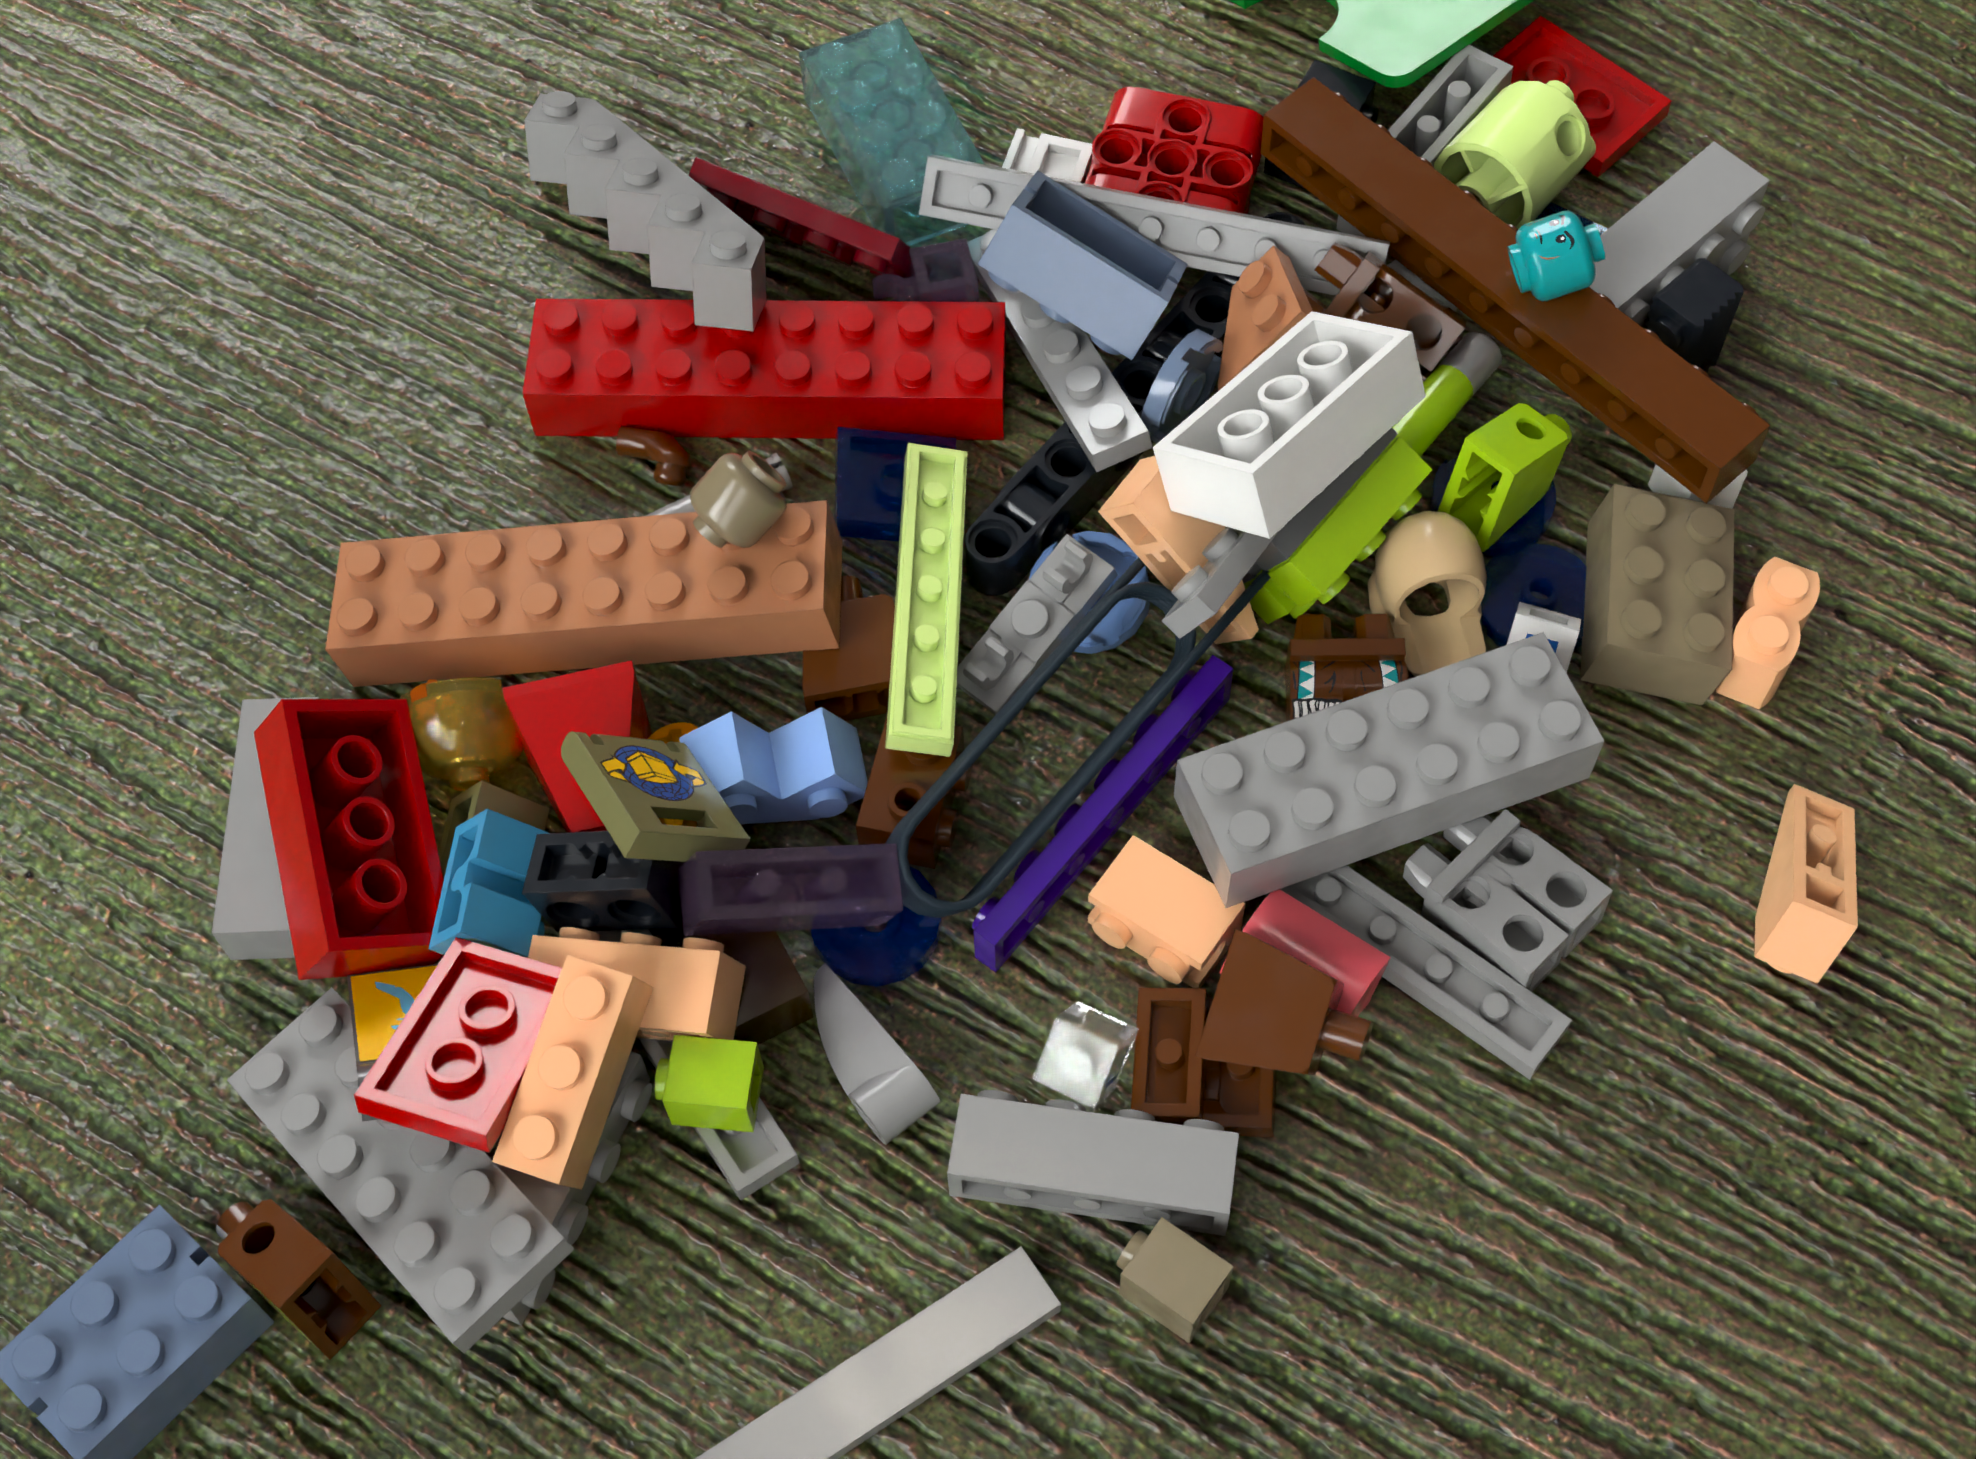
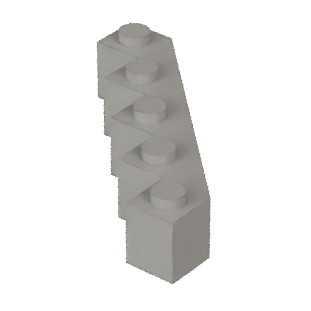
M555 91L548 94L540 93L524 120L530 180L567 184L569 215L607 219L609 250L649 254L651 287L693 291L695 325L753 332L767 300L765 238L595 99L575 97L572 93L565 91Z

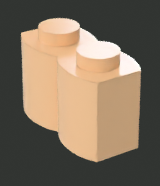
M1773 557L1763 565L1737 617L1735 630L1732 635V670L1716 688L1718 694L1757 709L1764 707L1773 698L1796 655L1800 644L1801 631L1817 602L1820 592V579L1817 572L1778 557Z

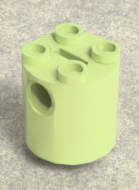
M1551 80L1546 84L1539 81H1518L1503 88L1443 149L1434 162V168L1460 189L1467 190L1473 194L1481 205L1503 222L1519 229L1522 225L1534 221L1595 154L1596 145L1590 135L1586 119L1574 103V94L1565 83L1558 80Z

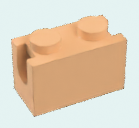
M1133 835L1089 893L1088 902L1095 905V907L1088 915V923L1092 925L1094 932L1107 944L1118 949H1123L1127 946L1146 958L1152 970L1163 979L1175 984L1183 981L1192 988H1201L1229 949L1235 929L1241 931L1245 903L1242 902L1225 908L1215 884Z

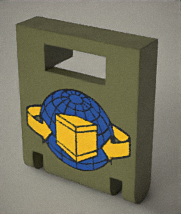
M573 731L569 732L561 746V757L625 858L736 865L749 843L750 837L686 744L672 741L665 744L661 740L592 734L589 737L586 733ZM659 818L696 821L698 825L697 827L665 825L661 823Z

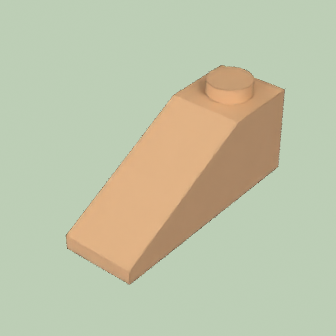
M1155 456L1140 459L1098 511L1156 578L1170 591L1194 567L1200 565L1203 568L1208 559L1202 554L1203 550L1225 529V526L1171 511ZM1243 580L1237 585L1218 612L1199 625L1206 634L1246 590ZM1250 602L1214 641L1215 644L1248 640L1255 636L1259 629Z
M1794 784L1786 798L1755 916L1754 957L1767 962L1771 967L1780 972L1793 973L1818 984L1858 928L1855 809Z

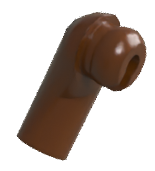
M628 426L620 427L616 440V452L618 455L656 461L657 465L653 477L657 483L682 486L686 482V466L691 467V457L673 436L660 431Z

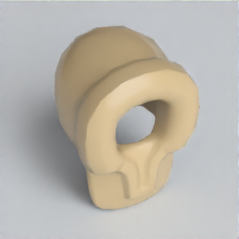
M1423 511L1402 518L1385 533L1386 539L1378 547L1375 555V569L1368 580L1369 605L1372 614H1387L1389 616L1395 638H1405L1407 670L1412 675L1419 676L1486 652L1480 619L1482 616V600L1486 590L1487 574L1483 553L1476 536L1463 521L1445 512ZM1433 582L1444 588L1449 607L1446 612L1433 616H1419L1413 614L1407 607L1405 598L1416 589Z

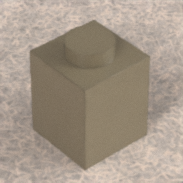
M1161 1217L1149 1235L1142 1230L1137 1231L1122 1251L1116 1264L1123 1270L1120 1278L1119 1295L1190 1344L1229 1288L1234 1266Z

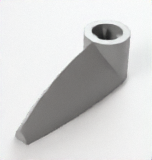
M824 963L814 976L815 1011L824 1050L835 1075L851 1103L872 1132L886 1145L939 1104L940 1099L914 1062L850 989Z

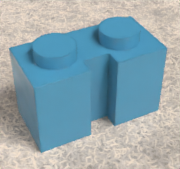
M488 808L457 826L428 949L445 955L455 937L528 958L532 935L544 936L545 926L540 921L541 914L522 894L536 836L537 834L550 833Z

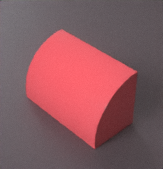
M1280 889L1269 893L1242 930L1344 983L1337 1010L1357 1017L1369 1004L1391 958ZM1223 963V965H1222V967H1221V970H1220L1219 974L1222 973V969H1223L1224 963Z

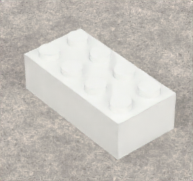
M1311 311L1153 447L1171 511L1270 539L1426 397L1412 331Z

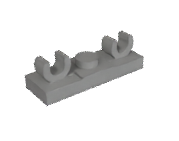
M1066 534L957 667V687L996 715L1077 626L1118 576L1115 568Z

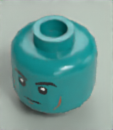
M1570 210L1522 225L1516 232V244L1507 246L1510 264L1520 292L1531 291L1532 295L1542 302L1589 287L1596 277L1595 263L1605 260L1603 243L1596 225L1591 224L1584 227L1580 218Z

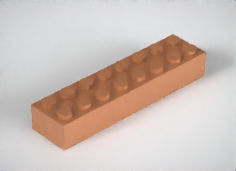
M823 500L787 504V508L781 517L750 548H742L729 542L722 548L715 546L695 528L693 521L698 517L696 512L344 542L340 545L325 650L352 686L360 687L423 682L429 679L448 680L598 668L632 660L633 665L799 652L803 650L839 648L843 541L828 501Z

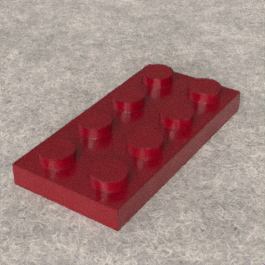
M698 157L694 160L688 176L748 225L753 226L756 222L771 229L770 233L798 246H802L803 242H806L820 249V253L842 264L851 266L854 261L870 269V274L891 284L901 287L904 278L923 285L931 263L900 238Z

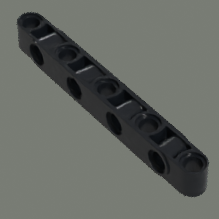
M1275 212L1263 217L1305 225L1298 216L1288 212ZM1208 271L1148 334L1134 358L1130 360L1126 357L1112 372V375L1140 418L1150 388L1162 365L1187 334L1200 329L1222 341V345L1224 344L1231 290L1240 277ZM1220 351L1219 353H1214L1215 355L1222 358V351ZM1065 421L1008 481L997 498L968 529L965 549L969 583L978 592L994 596L1008 593L1015 588L1031 571L1043 551L1055 542L1059 544L1064 536L1071 532L1144 452L1096 472ZM1063 475H1074V476H1073V477H1064ZM990 554H999L1002 557L987 558L985 556Z

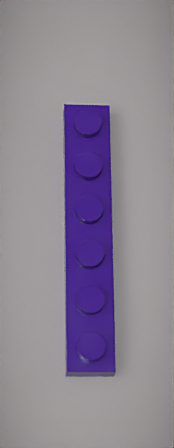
M1212 655L1198 672L1192 669L1189 670L1175 686L1171 695L1172 702L1160 716L1152 713L1140 725L1133 738L1132 744L1134 746L1121 761L1113 758L1103 767L1094 783L1095 791L1082 806L1074 803L1064 812L1055 827V837L1042 852L1037 849L1031 851L1017 868L1013 878L1015 882L1001 899L996 896L990 898L976 915L972 924L976 959L995 973L999 970L1229 701L1233 668Z

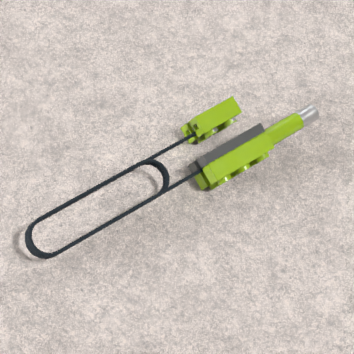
M1467 333L1423 382L1426 397L1276 534L1242 579L1246 590L1202 640L1195 646L1196 629H1193L1180 639L1175 635V654L1167 670L971 891L956 902L934 898L922 890L911 874L907 858L910 838L920 822L1120 600L1129 598L1146 600L1161 609L1165 615L1178 600L1171 593L1172 591L1162 585L1149 582L1129 584L1145 566L1138 557L896 825L885 844L883 868L887 885L898 901L916 914L935 918L958 914L977 906L993 893L1249 602L1251 608L1267 624H1270L1287 614L1296 619L1299 615L1305 613L1317 600L1325 604L1335 597L1350 580V577L1344 572L1355 559L1358 562L1365 560L1386 539V535L1381 529L1391 517L1394 521L1400 519L1421 499L1422 494L1416 488L1433 470L1421 458V455L1502 363V355L1497 344L1490 337L1482 333Z

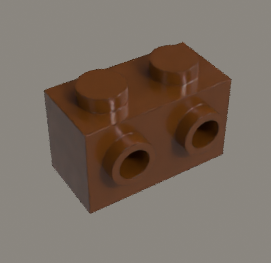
M886 718L856 822L861 855L884 858L885 844L896 825L964 751L963 727L955 726L952 752L950 757L885 749ZM973 764L917 826L909 841L907 855L909 864L935 869L941 846L952 847L959 818V811L951 809L956 790L967 791Z

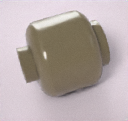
M747 451L743 456L733 452L726 453L714 463L690 492L691 504L698 514L693 524L702 536L719 548H722L727 542L742 548H750L762 538L785 512L787 502L782 490L787 484L776 469L756 453Z

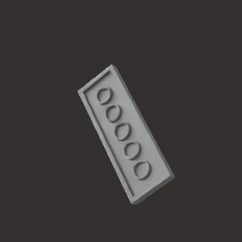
M332 987L227 1079L229 1084L446 1337L463 1353L467 1352L574 1250L571 1244L507 1175L492 1162V1159L484 1151L381 1119L362 1122V1114L358 1113L354 1094L359 1086L350 1006Z

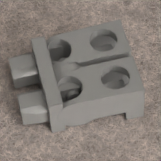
M1505 809L1495 820L1489 815H1485L1444 830L1443 838L1461 851L1452 862L1430 844H1423L1405 863L1403 878L1424 898L1421 916L1436 927L1439 925L1446 934L1532 992L1559 965L1561 957L1565 958L1602 921L1613 890L1540 836L1526 828L1520 827L1521 821Z

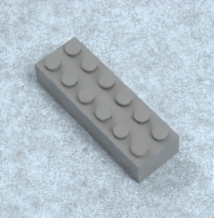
M1543 632L1178 759L1174 798L1225 908L1588 779L1599 756L1604 739Z

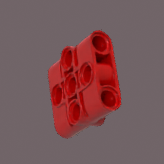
M1140 87L1121 88L1114 93L1102 132L1092 142V163L1085 184L1248 214L1251 190L1262 156L1261 143L1264 117L1258 112L1244 107Z

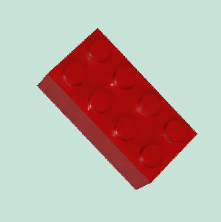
M281 699L254 731V737L299 980L347 977V975L434 964L443 956V954L428 948L444 878L407 699Z

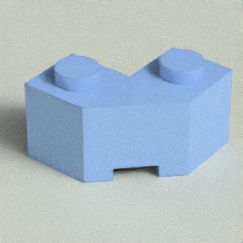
M823 707L769 733L731 711L679 737V741L686 744L740 824L816 820L833 817L844 812L849 804L864 798L868 780L857 728Z

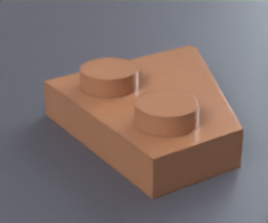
M1272 246L1258 261L1249 264L1242 272L1239 280L1232 286L1217 385L1218 390L1223 388L1311 311L1313 312L1290 257L1275 246Z

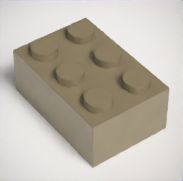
M1613 484L1588 522L1581 681L1701 706L1732 670L1734 509Z

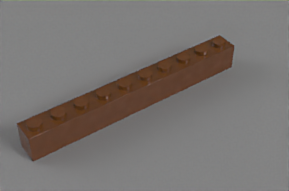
M1313 77L1264 114L1261 154L1366 237L1390 241L1389 255L1707 504L1756 461L1770 424L1763 420L1755 409L1744 402L1738 401L1713 382L1703 369L1688 363L1667 347L1653 331L1641 327L1616 308L1607 296L1595 292L1590 287L1543 302L1537 300L1531 291L1521 293L1516 283L1507 251V246L1516 244L1515 237L1518 229L1511 224L1503 222L1486 209L1469 191L1460 189L1435 170L1434 166L1427 159L1417 156L1392 137L1385 127L1372 122L1351 106L1343 95L1330 90Z

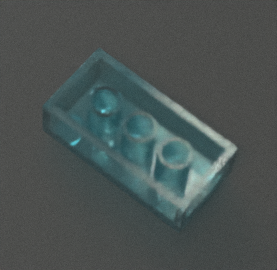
M899 18L799 52L804 99L873 227L900 238L910 246L969 225L919 215L928 156L937 155L974 163H985L902 19Z

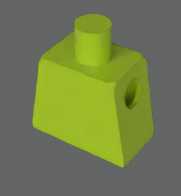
M1518 403L1472 432L1464 440L1437 512H1445L1463 521L1476 536L1481 551H1486L1542 499L1548 491L1566 447L1572 439V432L1568 423L1556 414L1543 416L1528 404ZM1499 481L1498 485L1491 490L1492 484Z

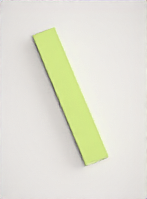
M908 443L904 462L885 749L950 757L954 745L968 451Z

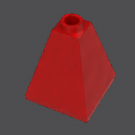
M632 660L504 687V700L527 761L566 832L607 831L561 757V746L565 737L571 731L583 732L589 737L592 734L648 739L652 735L651 725Z

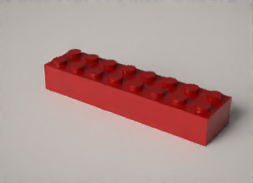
M536 298L522 394L535 436L617 437L620 427L628 426L665 432L673 437L1004 440L1005 302L766 300L756 327L752 332L695 325L693 300Z

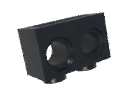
M608 831L537 834L522 894L556 932H559L562 927H573L590 931L679 928L691 868L686 862L625 858Z

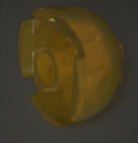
M464 677L442 680L426 685L427 697L411 703L410 691L400 698L407 699L422 772L436 780L450 782V787L453 790L465 791L481 780L490 783V777L506 771L523 751L522 742L504 700L501 679Z

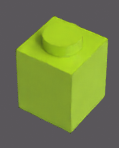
M674 1035L670 1059L660 1058L658 1062L654 1088L656 1100H662L671 1124L754 1133L764 1071L757 1042Z

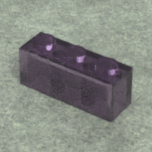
M896 843L696 851L678 869L684 936L880 926L903 911Z

